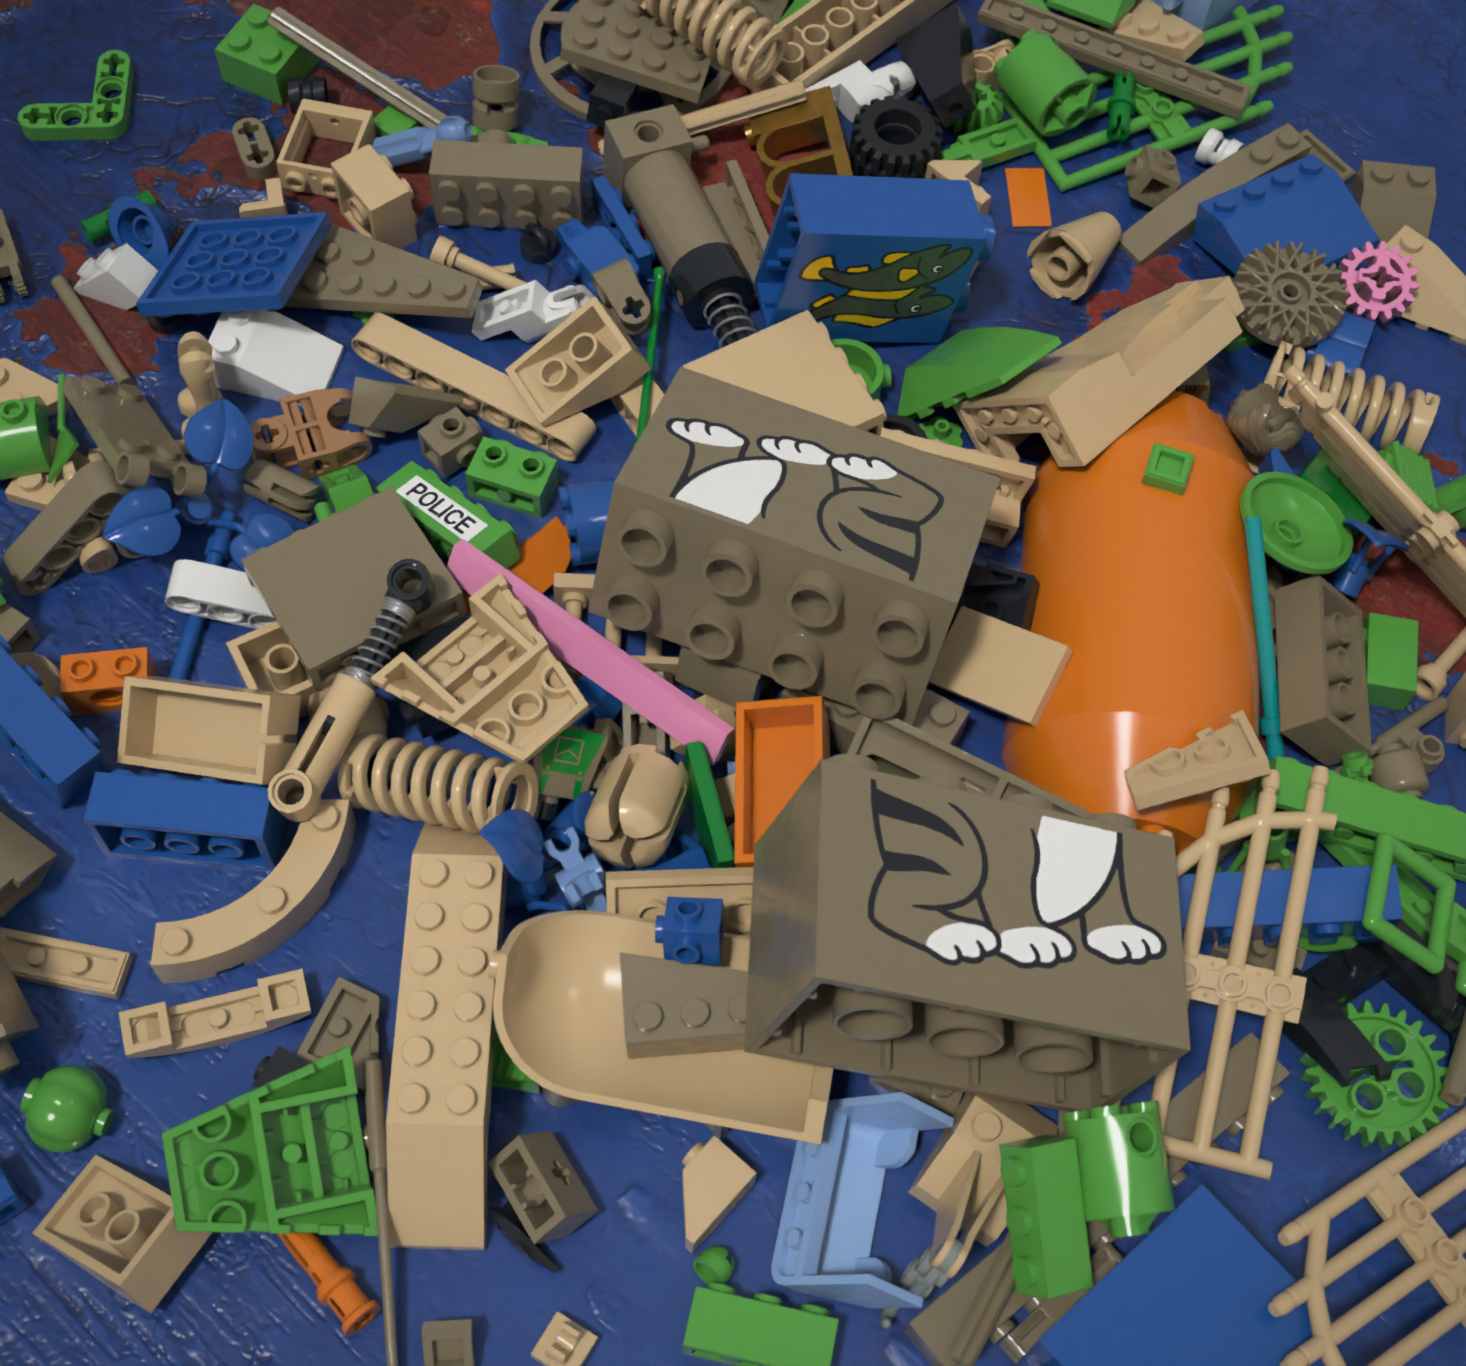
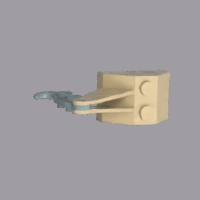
M965 1093L952 1115V1118H954L953 1128L944 1129L908 1191L912 1196L937 1212L933 1246L929 1245L920 1259L915 1256L910 1261L896 1286L925 1299L935 1285L941 1288L948 1278L954 1277L966 1260L974 1239L987 1247L996 1241L1006 1228L1007 1208L1004 1183L1000 1172L1001 1157L999 1144L1041 1135L1057 1136L1058 1125L1027 1104ZM959 1229L963 1230L960 1238L957 1240L956 1236L958 1234ZM883 1308L879 1319L881 1328L888 1329L891 1327L892 1320L900 1308Z

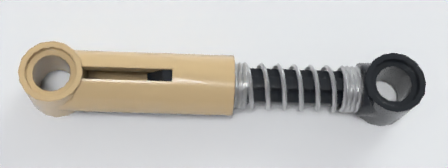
M404 559L391 567L387 575L388 589L384 595L385 600L382 606H380L382 614L375 616V625L369 626L371 633L363 637L365 644L357 648L359 655L352 657L353 665L346 667L344 674L338 673L284 770L276 774L270 781L268 798L272 806L288 820L295 822L306 821L319 810L321 794L377 695L373 690L376 685L371 683L370 678L384 667L383 664L386 659H391L389 656L391 649H397L394 644L397 639H403L400 633L403 628L408 629L407 625L411 624L414 615L425 611L434 603L436 586L428 569L420 561ZM415 579L422 581L421 586L415 592H402L406 582ZM294 787H304L303 798L298 803L286 804L285 798Z

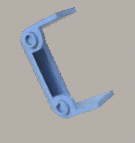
M904 1092L828 1100L821 1145L798 1140L796 1143L771 1265L774 1281L796 1292L866 1308H922L924 1298L893 1285L892 1273L888 1264L877 1258H870V1252L886 1169L899 1168L912 1158L916 1150L919 1131L953 1128L954 1118Z

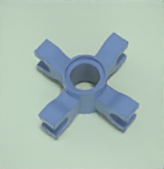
M573 825L565 829L566 834L571 840V844L567 849H557L551 837L545 840L543 845L547 852L553 858L559 860L564 867L563 870L555 874V877L572 908L575 909L584 904L588 911L607 912V902L604 892H606V872L594 852L586 857L582 856L579 850V836Z

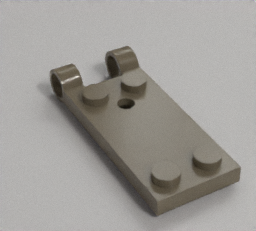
M66 375L62 391L107 462H109L118 484L142 488L146 484L149 475L170 479L176 495L192 498L202 496L207 484L206 469L203 466L189 463L182 449L178 447L140 389L125 383L119 386L106 384L102 380L88 375L82 378Z

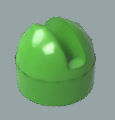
M719 1245L710 1246L693 1260V1268L704 1283L725 1284L732 1276L735 1260L731 1256L727 1257L729 1251Z

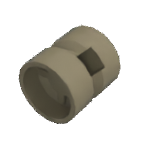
M486 65L476 68L473 72L472 92L476 97L472 102L473 124L485 131L491 129H498L504 132L513 130L519 124V103L515 100L520 92L519 72L513 68L501 65Z

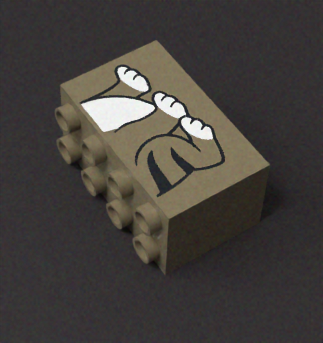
M680 366L614 481L588 612L607 618L622 629L640 630L685 646L703 658L723 660L771 677L784 687L804 689L852 706L867 717L887 719L893 716L912 726L957 608L1001 478Z
M840 754L820 760L755 844L744 1052L1074 1112L1075 1110H1090V1108L1115 1104L1191 1050L1175 839L1169 836L1137 830L1136 822L1127 815L1101 813L1088 818L1053 811L1051 802L1039 795L1015 794L999 799L968 792L966 784L961 779L951 775L930 774L917 779H910L879 772L877 763L866 756Z

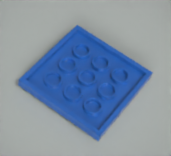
M317 212L192 221L136 302L141 317L159 316L160 318H167L179 314L202 316L213 312L237 314L247 310L272 312L284 308L332 227L329 213Z

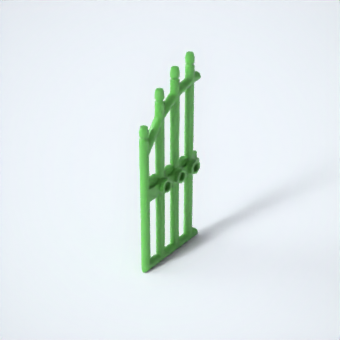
M1273 5L1266 8V10L1262 9L1252 14H1248L1244 6H1239L1232 13L1235 20L1203 31L1204 44L1201 47L1242 32L1246 46L1195 65L1211 72H1217L1248 60V75L1236 81L1253 88L1239 120L1224 115L1191 128L1182 115L1203 108V106L1187 100L1173 103L1166 92L1136 82L1133 98L1136 102L1135 110L1140 116L1130 120L1129 135L1149 128L1157 141L1148 145L1157 150L1165 149L1170 152L1203 139L1211 128L1222 132L1256 119L1258 116L1261 117L1270 113L1274 109L1273 103L1270 100L1256 103L1255 106L1249 105L1259 86L1277 80V77L1282 78L1293 72V65L1291 62H1282L1275 65V67L1272 66L1262 70L1263 54L1273 51L1277 47L1281 48L1293 41V35L1290 31L1278 33L1275 37L1270 36L1260 40L1255 27L1267 23L1268 20L1273 21L1284 14L1283 6ZM1101 69L1088 75L1098 86L1112 81L1116 74ZM1123 77L1122 83H1126L1125 77ZM1006 93L1002 95L1004 108L1012 119L1019 117L1036 140L1034 153L1061 193L1125 169L1129 160L1134 155H1138L1144 148V146L1067 175L1059 162L1113 142L1106 135L1107 129L1050 150L1042 138L1044 136L1018 110L1010 96ZM1110 97L1094 102L1082 122L1108 113L1107 104ZM1120 129L1116 131L1115 141L1119 139Z

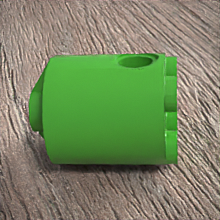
M1035 29L1026 32L1021 37L1019 44L1012 49L1008 56L999 59L993 69V72L997 75V84L1000 90L1010 96L1018 110L1041 135L1046 137L1060 135L1078 126L1085 119L1096 98L1097 86L1095 81L1070 55L1060 49L1051 35L1046 33L1039 34Z
M1157 1101L1129 1104V1107L1110 1105L1090 1108V1110L1062 1113L1065 1137L1076 1138L1086 1221L1098 1220L1110 1230L1111 1238L1150 1234L1149 1226L1159 1212L1176 1210Z

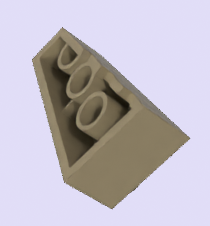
M620 953L625 1043L628 1059L745 1049L748 972L699 964H682L673 960Z

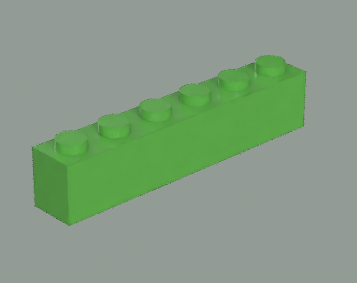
M1276 756L1269 763L1270 769L1280 772L1281 779L1279 791L1276 792L1278 798L1275 812L1304 811L1307 791L1311 788L1309 784L1310 776L1314 767L1302 764L1294 758ZM1329 769L1328 787L1325 788L1326 798L1323 812L1337 813V821L1334 831L1319 830L1318 839L1374 855L1377 837L1381 833H1390L1453 879L1466 882L1465 812L1458 811L1457 808L1450 805H1438L1421 800L1414 794L1398 793L1381 788L1374 782L1358 781L1341 776L1338 772ZM1263 776L1256 777L1254 814L1256 813L1259 793L1262 792L1261 782ZM1289 829L1291 831L1300 833V829Z

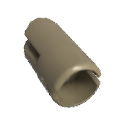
M258 459L249 467L245 479L255 486L243 484L246 494L303 522H310L313 519L320 485L266 459Z

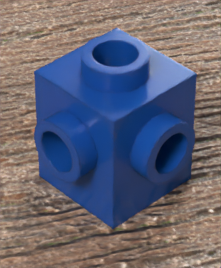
M667 897L665 915H657L655 923V942L663 943L664 959L677 961L682 964L720 965L724 937L723 899Z

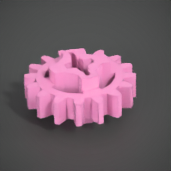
M1370 241L1362 246L1361 252L1357 248L1352 249L1348 254L1349 259H1343L1338 266L1343 271L1339 284L1346 283L1345 291L1349 292L1344 302V305H1347L1346 309L1352 307L1355 309L1353 314L1358 316L1364 314L1366 319L1375 321L1377 316H1379L1383 324L1392 318V314L1397 318L1405 312L1404 306L1409 307L1415 300L1414 296L1410 293H1414L1420 287L1419 283L1411 281L1419 272L1418 268L1409 269L1407 266L1412 259L1411 255L1403 258L1399 257L1398 254L1401 247L1398 245L1392 251H1388L1386 241H1381L1376 249L1373 248ZM1370 261L1367 269L1360 268L1359 271L1355 270L1358 265ZM1398 295L1394 301L1382 305L1386 296Z

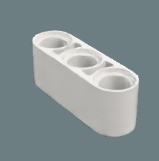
M184 559L175 561L164 600L169 608L181 613L253 629H259L276 621L256 587L250 585L246 572L194 560Z

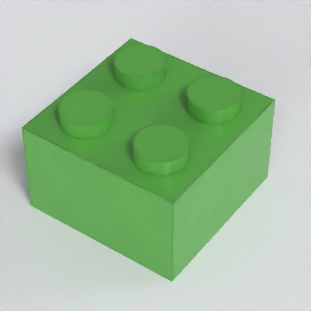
M252 4L214 49L222 81L283 106L289 98L288 77H301L304 80L320 58L269 26L267 21L271 10Z

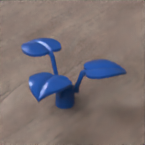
M219 398L196 412L186 425L184 443L189 454L200 463H212L207 473L206 488L217 474L219 466L231 471H237L249 461L253 451L252 431L243 413L229 400ZM143 486L142 488L132 490L116 504L106 521L102 537L104 540L120 545L136 554L159 556L173 549L180 537V527L194 529L205 524L209 528L215 526L232 529L241 534L231 541L229 552L237 567L245 572L241 559L251 555L257 549L268 547L289 537L294 531L284 519L274 514L264 513L256 515L250 519L247 527L241 523L214 519L212 517L214 510L212 501L204 493L199 498L185 496L178 500L173 509H171V499L165 490L154 486Z
M1346 517L1342 524L1366 535L1358 553L1351 552L1348 560L1339 569L1333 571L1328 583L1340 593L1357 599L1365 580H1371L1374 572L1395 549L1407 552L1410 546L1388 532L1375 530L1365 522ZM1373 542L1375 547L1388 545L1367 568L1370 560L1364 557L1371 543Z
M591 790L580 793L573 804L574 823L580 835L585 839L579 845L581 853L589 848L594 852L588 842L589 837L586 836L584 826L585 817L596 795V792ZM512 809L491 819L480 830L479 834L494 847L509 871L505 910L526 904L529 912L537 909L557 912L570 911L565 903L539 901L547 889V882L543 873L560 865L561 862L553 858L542 864L544 856L540 852L544 843L543 834L532 815L522 809ZM597 856L598 860L601 863L607 862L601 857ZM577 907V908L572 909V910H584V909L581 908V907Z

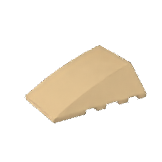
M500 572L469 597L472 616L416 662L404 651L374 674L370 681L374 685L524 765L589 709V705L560 661L555 659L549 650L548 643L540 631L537 632L529 620L519 599H515L508 588L507 581Z

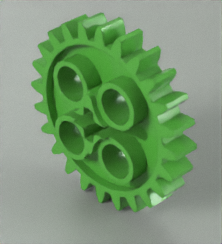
M1365 1001L1359 1007L1358 1012L1351 1003H1347L1342 1011L1359 1028L1387 1064L1393 1068L1397 1064L1408 1062L1411 1064V1067L1394 1069L1390 1078L1386 1081L1377 1082L1375 1076L1372 1075L1361 1079L1354 1085L1342 1087L1334 1077L1304 1052L1299 1061L1311 1068L1306 1069L1299 1077L1300 1080L1313 1083V1087L1304 1096L1310 1099L1319 1098L1321 1104L1315 1109L1314 1114L1320 1115L1328 1112L1332 1117L1327 1128L1331 1130L1339 1124L1345 1127L1344 1140L1348 1141L1358 1133L1361 1135V1144L1364 1148L1373 1143L1375 1138H1377L1382 1150L1389 1148L1393 1144V1139L1402 1148L1411 1142V1137L1416 1139L1427 1132L1426 1128L1431 1129L1440 1122L1437 1115H1441L1448 1109V1105L1440 1099L1443 1083L1440 1081L1445 1079L1448 1068L1440 1067L1437 1063L1446 1055V1052L1431 1050L1429 1045L1434 1042L1436 1036L1432 1034L1422 1037L1419 1034L1423 1023L1421 1020L1416 1021L1411 1026L1406 1024V1011L1404 1009L1395 1017L1390 1016L1388 1003H1383L1376 1013H1374L1369 1001ZM1379 1040L1390 1044L1395 1055H1390L1383 1051ZM1369 1068L1349 1070L1352 1081L1361 1078L1368 1070L1371 1074L1373 1072ZM1397 1082L1407 1085L1412 1091L1413 1098L1402 1094ZM1356 1094H1361L1368 1098L1372 1110L1365 1109L1359 1105L1356 1100Z

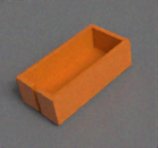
M822 696L736 702L734 863L737 868L754 867L755 844L820 760L830 758V719Z

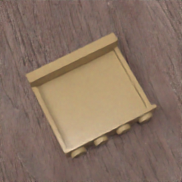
M808 310L682 365L689 370L865 431L871 429L873 434L878 435L881 427L884 428L883 422L887 420L882 403L878 399L873 400L861 374L858 372L853 373L842 348L834 347L824 323L821 321L817 323Z

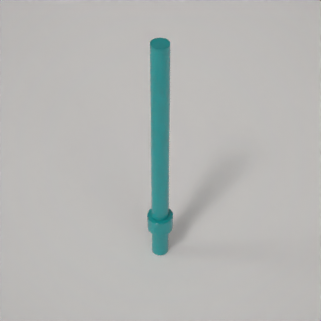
M1261 516L1244 517L1264 715L1260 717L1261 735H1266L1267 755L1270 763L1276 756L1285 757L1283 734L1280 732L1279 691Z

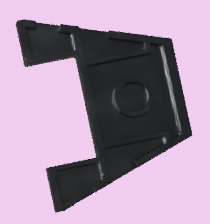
M972 561L948 633L962 606L1029 631L1040 583L1034 575L995 565L988 568L977 565Z

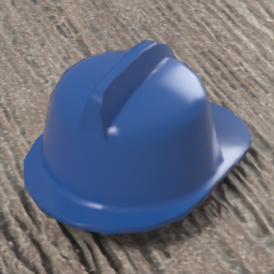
M121 196L113 202L109 210L108 222L113 238L119 247L127 243L159 270L169 256L172 233L169 219L160 208L152 204H144L140 199L133 196Z

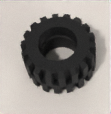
M892 95L885 96L884 100L876 98L871 100L870 105L865 104L862 106L860 113L854 117L849 150V161L851 167L854 168L853 173L855 176L925 179L927 164L932 160H938L943 131L942 127H940L941 121L938 116H933V110L929 106L923 107L921 101L916 99L910 101L907 100L908 97L900 96V98H893Z

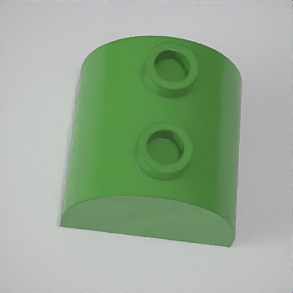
M40 396L0 402V480L49 472L51 468L48 409Z

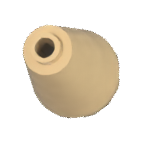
M1097 212L1042 232L1031 242L1027 251V259L1031 256L1032 268L1029 271L1032 279L1042 291L1052 298L1060 299L1061 297L1071 298L1070 300H1076L1090 289L1120 240L1121 227L1119 222L1107 212Z

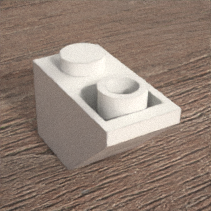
M126 243L115 250L107 248L96 260L90 257L78 270L77 274L81 278L73 289L80 295L128 310L136 306V302L158 270Z

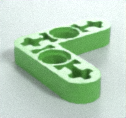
M109 50L99 57L92 103H37L23 107L19 111L18 122L25 137L36 141L111 140L121 137L128 128L134 71L128 54L122 50ZM115 67H117V76H112L111 72L115 70ZM109 91H121V94L115 98L104 97ZM108 112H112L114 115V118H111L110 122ZM77 117L82 119L80 123L73 126L64 124L70 118Z

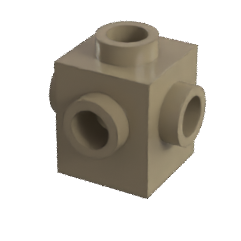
M1146 144L1138 155H1134L1129 160L1125 169L1129 197L1152 208H1155L1171 196L1181 185L1176 158L1165 149L1157 150Z
M457 407L452 408L445 414L435 416L429 424L418 430L421 453L444 478L452 475L462 467L465 468L470 465L483 436L477 421L471 416L466 418Z

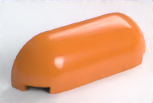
M557 516L548 521L532 537H527L517 546L521 558L507 569L540 593H544L554 584V573H564L571 559L569 548L571 541L566 528ZM465 591L463 596L468 615L471 613L469 597L471 595Z

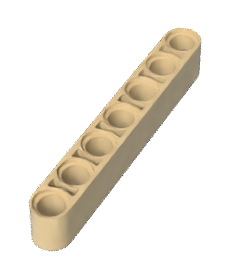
M374 313L351 341L353 350L365 361L414 386L464 396L463 403L457 406L458 408L568 462L575 461L596 433V426L592 419L581 411L544 427L540 424L508 375L385 314Z

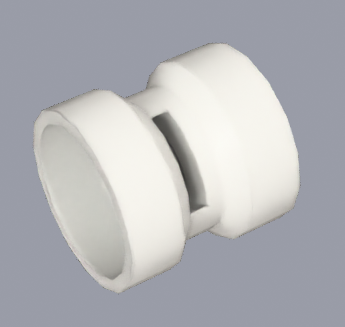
M1211 128L1201 141L1194 160L1204 165L1209 163L1216 165L1236 151L1244 148L1245 144L1236 139L1228 140L1224 138L1222 132Z

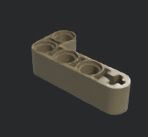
M94 461L80 468L6 550L3 555V561L20 595L35 596L48 590L79 557L83 549L102 532L116 504L125 495L137 488L118 484L109 462Z

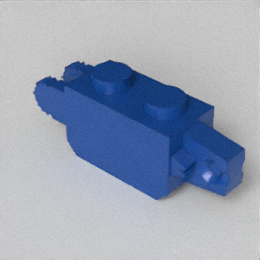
M576 218L557 227V237L566 253V258L563 260L566 272L573 280L577 278L581 285L586 286L593 296H596L600 301L601 299L591 280L590 275L625 257L630 262L639 280V266L607 227L595 226L588 230ZM632 310L627 311V314H632L635 318L640 317V313L635 314Z

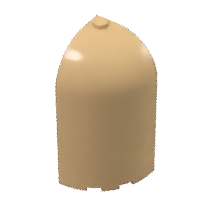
M588 910L547 913L530 918L517 925L508 935L501 950L493 951L488 976L495 979L493 1014L498 1036L504 1049L516 1066L540 1086L556 1094L577 1100L821 1145L833 1068L744 1052L745 1049L628 1059L625 1043L620 953L664 959L663 943L655 942L656 920ZM724 933L720 965L706 966L748 972L750 937Z

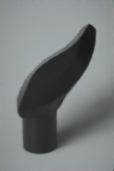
M509 1200L503 1209L498 1207L490 1209L491 1216L499 1231L515 1248L539 1265L555 1273L559 1271L560 1267L549 1252L540 1243L533 1244L523 1224L518 1220L519 1217Z

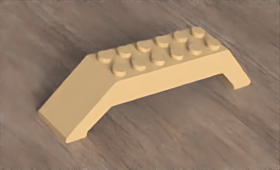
M426 822L412 853L386 1117L391 1248L485 1250L489 1204L488 1132L496 1037L493 1014L495 979L489 978L488 972L493 951L501 950L507 876L509 871L494 847L480 834L468 833L462 829L453 830L443 825H430Z

